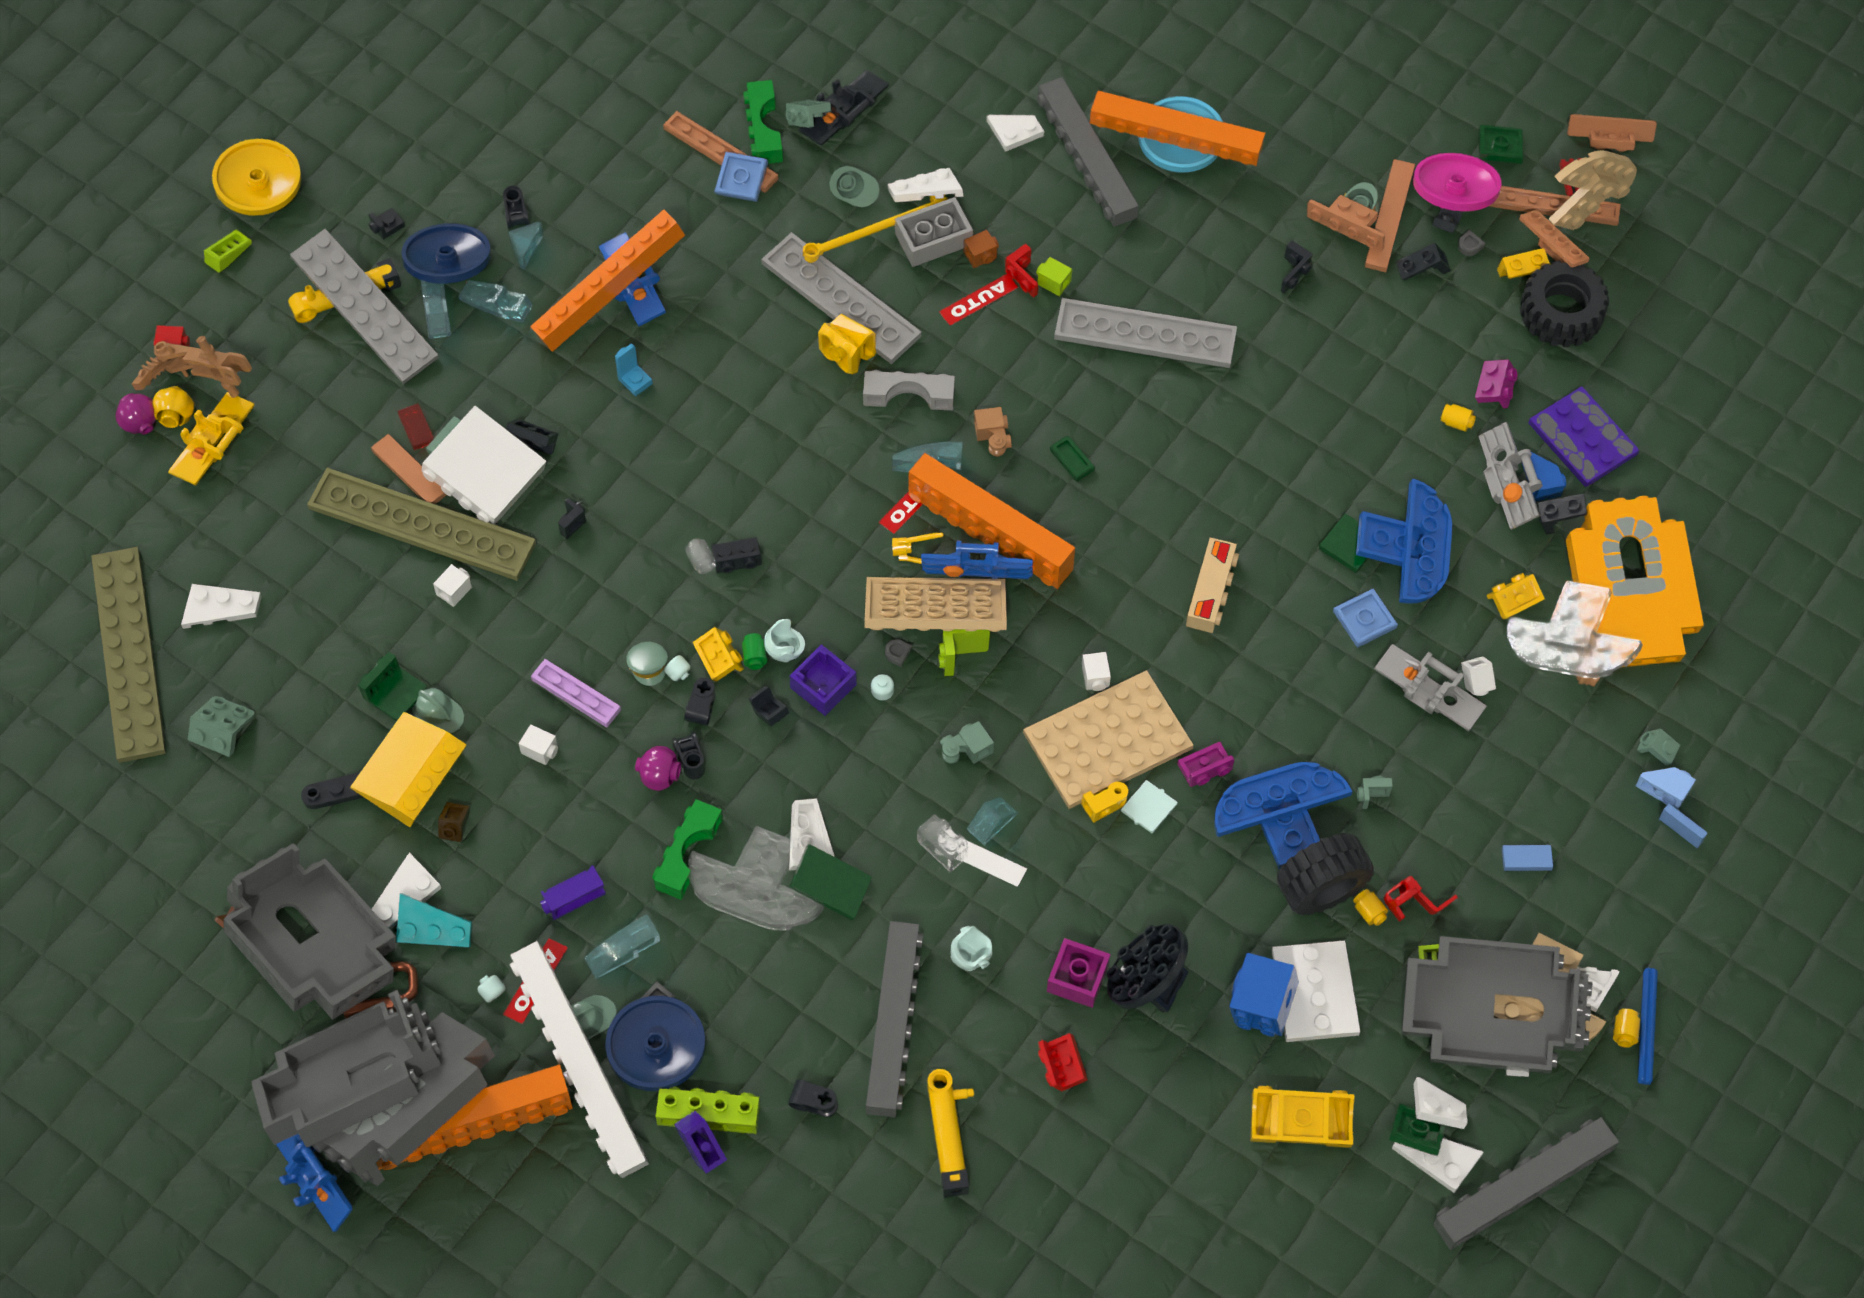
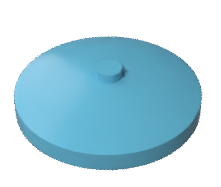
M1179 96L1166 98L1153 104L1222 122L1219 114L1211 106L1198 99ZM1138 137L1140 147L1145 156L1155 165L1169 171H1197L1210 165L1218 157Z

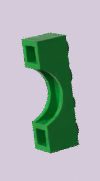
M772 80L747 82V91L743 92L744 103L749 104V109H746L747 122L752 124V126H748L749 139H754V143L751 144L752 157L756 156L757 158L767 159L768 164L783 162L780 132L771 130L762 123L763 118L775 110Z
M695 799L692 806H688L684 814L685 821L682 826L677 827L673 837L675 840L672 846L666 848L663 855L664 861L661 867L657 866L652 878L656 890L680 900L683 899L692 881L691 870L683 861L686 850L697 841L713 839L723 820L722 809Z

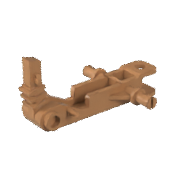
M200 336L196 340L201 349L161 341L154 346L156 357L150 358L152 363L146 361L147 366L142 365L143 369L139 371L137 378L132 382V386L135 390H143L152 383L151 380L153 378L156 379V376L160 375L161 371H168L169 373L181 371L185 377H188L187 369L193 368L191 370L193 375L220 381L223 389H227L230 396L234 398L239 395L235 385L239 386L241 384L237 372H250L252 367L242 354L214 351L213 345H209L205 336Z

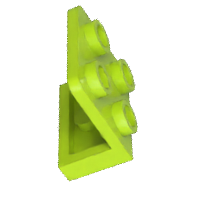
M965 629L943 631L942 643H939L938 661L939 668H944V675H954L955 654L988 651L990 631H966Z

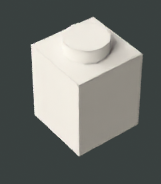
M452 564L433 583L436 595L453 607L472 588L470 575L464 569H458Z
M1106 652L1083 655L1082 669L1086 690L1101 691L1108 688L1111 676Z
M1482 656L1461 662L1465 688L1473 695H1486L1488 691L1496 689L1493 667L1489 660Z
M531 724L519 742L521 754L544 765L548 763L550 758L553 759L558 751L556 737Z

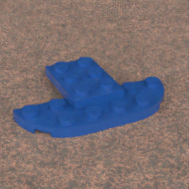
M1412 479L1409 482L1406 522L1362 511L1359 515L1356 555L1402 566L1399 602L1410 604L1430 599L1446 582L1449 573L1452 538V518L1447 505H1443L1441 500L1435 495L1437 492L1416 479Z
M1300 762L1242 779L1231 785L1223 793L1217 805L1214 819L1217 837L1260 824L1277 866L1280 869L1298 851L1320 841L1307 809L1352 795V790L1341 775L1334 770L1332 772L1319 766L1320 764Z

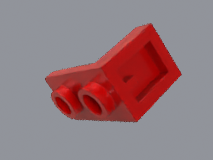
M1024 244L1006 257L1005 271L1011 279H1015L1020 284L1025 293L1035 297L1038 295V283L1024 270L1031 262V248Z

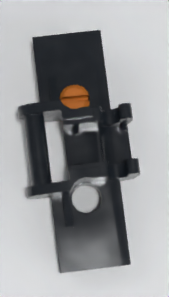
M865 70L852 83L845 85L843 88L840 86V80L836 79L832 83L833 93L826 100L822 92L816 97L817 101L830 102L831 111L823 112L821 117H813L814 127H801L799 132L822 146L840 129L844 130L846 127L851 126L852 121L864 110L872 107L875 104L874 99L888 88L889 84L868 70Z

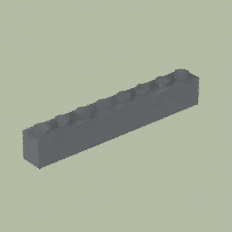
M1060 77L1039 85L1037 102L1040 107H1044L1049 123L1054 124L1058 138L1064 141L1066 152L1068 155H1072L1076 169L1081 171L1084 176L1086 186L1088 188L1091 187L1096 203L1101 204L1106 220H1110L1113 227L1136 219L1138 215L1137 202L1064 79Z
M890 921L866 1101V1114L896 1118L897 1109L902 1110L903 1095L899 1094L900 1086H905L906 1071H902L903 1062H908L909 1048L905 1047L906 1039H911L912 1025L908 1024V1018L914 1015L915 1002L911 1001V994L917 991L918 979L914 978V970L919 971L921 956H916L917 948H922L923 933H919V924Z
M1599 1118L1596 1121L1592 1119L1586 1121L1580 1126L1581 1130L1573 1134L1570 1131L1559 1139L1560 1143L1555 1146L1548 1144L1539 1151L1540 1155L1532 1158L1529 1156L1518 1164L1519 1168L1514 1171L1507 1169L1498 1176L1499 1180L1491 1183L1488 1181L1477 1189L1479 1192L1473 1196L1466 1194L1457 1201L1458 1205L1450 1209L1447 1206L1436 1214L1437 1218L1433 1226L1449 1249H1454L1614 1151L1619 1141L1604 1120Z

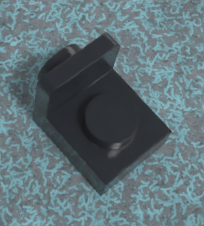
M393 208L388 209L377 217L373 212L368 214L370 219L368 225L375 235L379 234L383 240L405 227L404 221Z
M1441 208L1432 226L1454 233L1458 228L1464 211Z
M569 498L565 500L568 513L564 514L558 522L560 534L566 539L586 523L584 507L579 502H573Z

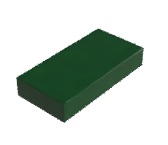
M1069 435L1050 446L1052 454L1076 482L1095 471V466Z

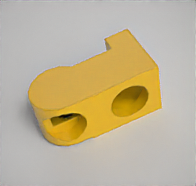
M1113 782L1107 790L1095 796L1091 791L1082 795L1081 805L1093 823L1126 804L1128 788L1122 782Z

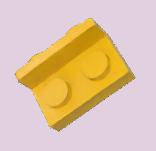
M1542 248L1504 257L1497 270L1500 277L1508 276L1511 279L1532 274L1535 270L1540 269L1541 266L1549 263L1545 249Z
M1524 573L1518 574L1511 578V583L1507 585L1505 583L1498 584L1491 588L1493 592L1486 595L1488 599L1494 600L1502 619H1507L1545 599L1533 574L1526 576Z
M716 627L693 642L711 679L715 682L734 669L739 672L744 670L741 664L743 659L739 652L733 648L731 636L727 631H722Z

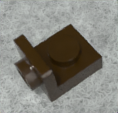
M446 802L438 819V837L440 839L462 841L463 827L470 814V806Z

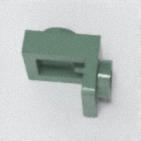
M1662 729L1647 731L1642 735L1637 750L1640 753L1650 752L1664 765L1672 764L1680 744Z
M1383 776L1363 778L1361 787H1357V801H1361L1362 809H1367L1369 797L1390 796L1392 778H1385Z

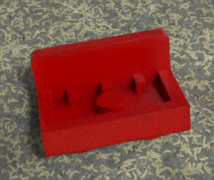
M1069 1033L1050 1042L1044 1040L1038 1042L1040 1046L1038 1054L1046 1066L1047 1073H1045V1076L1051 1087L1062 1092L1088 1080L1074 1035Z

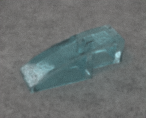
M421 280L429 339L451 336L444 284Z
M468 280L459 295L461 301L498 317L522 323L533 306L526 294L508 292L505 286Z
M963 442L930 443L899 452L892 457V471L909 472L924 453L948 468L961 469Z
M646 914L606 939L584 959L597 979L639 957L640 951L660 941L659 933Z

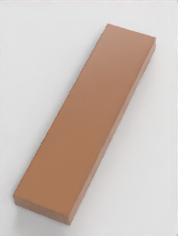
M389 434L371 447L372 452L421 500L436 504L446 496L441 490V486L436 482L428 481L424 477L422 466Z

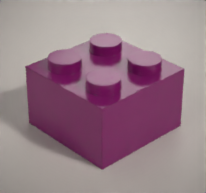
M1064 938L1048 979L1047 992L1093 1008L1109 967L1111 954Z

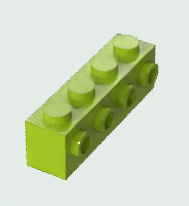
M678 1087L670 1089L659 1088L656 1121L657 1125L675 1127V1123L696 1111L706 1120L710 1130L757 1134L760 1101L759 1097H755L751 1093L730 1095L727 1091L707 1093L702 1089L684 1091Z

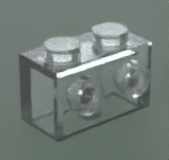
M934 814L917 829V841L950 873L968 858L967 841L962 835H956L945 819H939Z

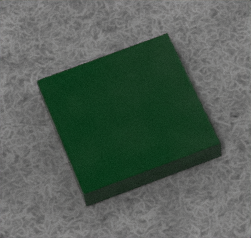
M1480 125L1479 159L1522 164L1523 129Z
M1345 513L1320 543L1319 549L1357 573L1368 558L1356 555L1359 522Z
M1399 1104L1389 1141L1438 1156L1446 1125L1416 1119L1415 1108Z

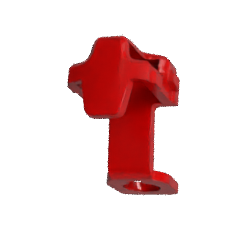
M1408 876L1390 889L1383 898L1398 921H1401L1405 916L1399 906L1412 897L1431 915H1435L1458 897L1454 895L1437 908L1420 891L1422 888L1412 876ZM1398 888L1400 895L1392 899L1389 894Z

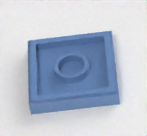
M725 152L715 193L717 195L757 202L768 165L767 159Z
M1374 589L1333 609L1334 614L1357 648L1396 629L1398 626Z

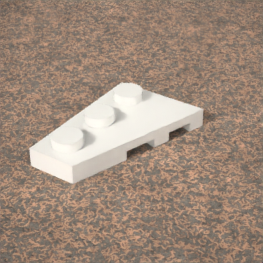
M950 168L938 169L935 172L919 174L913 178L897 180L894 183L888 184L889 193L895 202L922 200L924 196L930 195L935 196L936 199L944 198V194L955 193V197L963 196L962 188Z

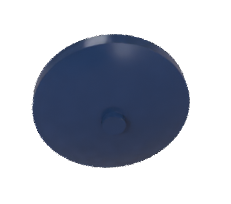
M439 224L426 227L411 235L402 247V261L407 272L419 280L430 283L446 284L469 279L480 273L488 265L491 258L490 243L487 237L479 230L462 224Z
M649 996L631 1002L614 1017L606 1035V1053L615 1074L626 1084L645 1091H659V1088L670 1089L682 1084L698 1069L705 1053V1033L699 1017L687 1004L667 996Z

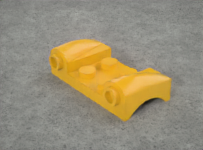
M1258 1086V1089L1254 1088L1252 1091L1251 1142H1292L1351 1148L1353 1145L1354 1095L1341 1090H1335L1332 1093L1273 1090V1087Z

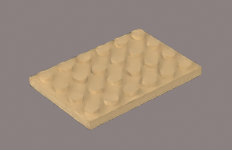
M867 577L865 628H871L872 630L894 628L899 631L905 629H918L921 631L930 629H941L943 631L965 629L966 631L989 630L992 632L1006 630L1005 579Z
M1147 670L1023 729V734L1068 809L1081 804L1082 795L1089 791L1095 796L1107 790L1113 782L1124 783L1193 749V743Z

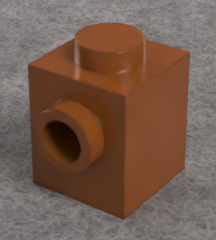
M985 230L965 239L963 252L973 268H976L983 264H989L996 259L999 245L994 236L991 237L989 232Z

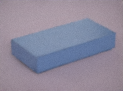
M1671 804L1664 808L1659 820L1697 849L1707 835L1704 829Z
M1551 845L1502 846L1504 871H1549L1553 869Z

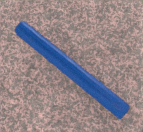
M1645 968L1643 972L1638 1082L1645 1085H1650L1653 1081L1658 971L1654 968Z

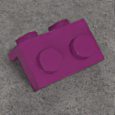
M1509 359L1484 361L1475 395L1478 403L1499 402L1503 408L1509 407L1510 400L1513 398L1514 383L1518 377L1517 370Z
M1218 742L1179 759L1177 765L1190 787H1193L1197 784L1198 786L1204 785L1217 775L1224 776L1233 769L1234 758L1232 755L1228 756L1222 744Z

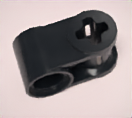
M515 185L506 187L503 191L508 229H511L512 226L523 224L530 226L522 190Z
M700 678L695 681L690 700L686 706L684 721L708 726L715 700L714 684L710 679Z
M695 731L691 732V735L680 739L672 738L675 753L680 760L685 775L693 780L701 778L705 773V765ZM692 763H698L696 766H689Z
M805 1080L795 1081L788 1102L791 1108L823 1117H830L836 1113L838 1103L833 1090ZM827 1099L830 1100V1102H827L825 1105H822V1103H825Z

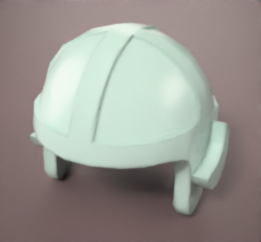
M790 619L777 621L767 631L764 639V646L768 654L773 659L782 662L796 659L802 654L805 647V640L802 635L790 627Z
M975 926L963 927L960 929L961 933L951 943L950 952L953 963L965 971H973L979 967L982 969L986 968L990 964L989 959L992 957L991 940Z

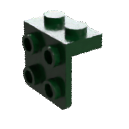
M391 652L379 658L375 667L368 674H365L358 684L363 699L395 721L400 718L403 712L408 713L416 704L419 691L427 689L424 683L400 668L396 656Z

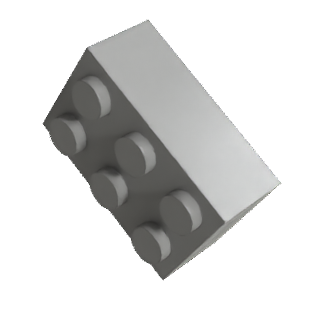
M955 197L895 218V235L912 267L963 249L964 240L973 236V230Z

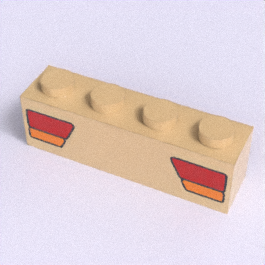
M1210 537L1188 612L1186 627L1213 633L1215 625L1220 626L1223 612H1219L1220 606L1226 605L1228 597L1225 588L1226 586L1231 587L1234 573L1230 572L1231 567L1237 566L1239 554L1235 553L1237 544Z

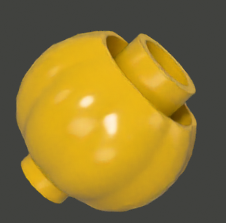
M180 387L164 388L154 395V415L163 426L175 428L186 424L191 419L194 412V402L187 392Z

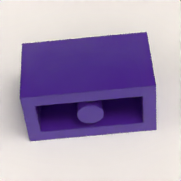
M693 1111L674 1124L694 1162L705 1173H708L727 1160L706 1120L696 1111Z

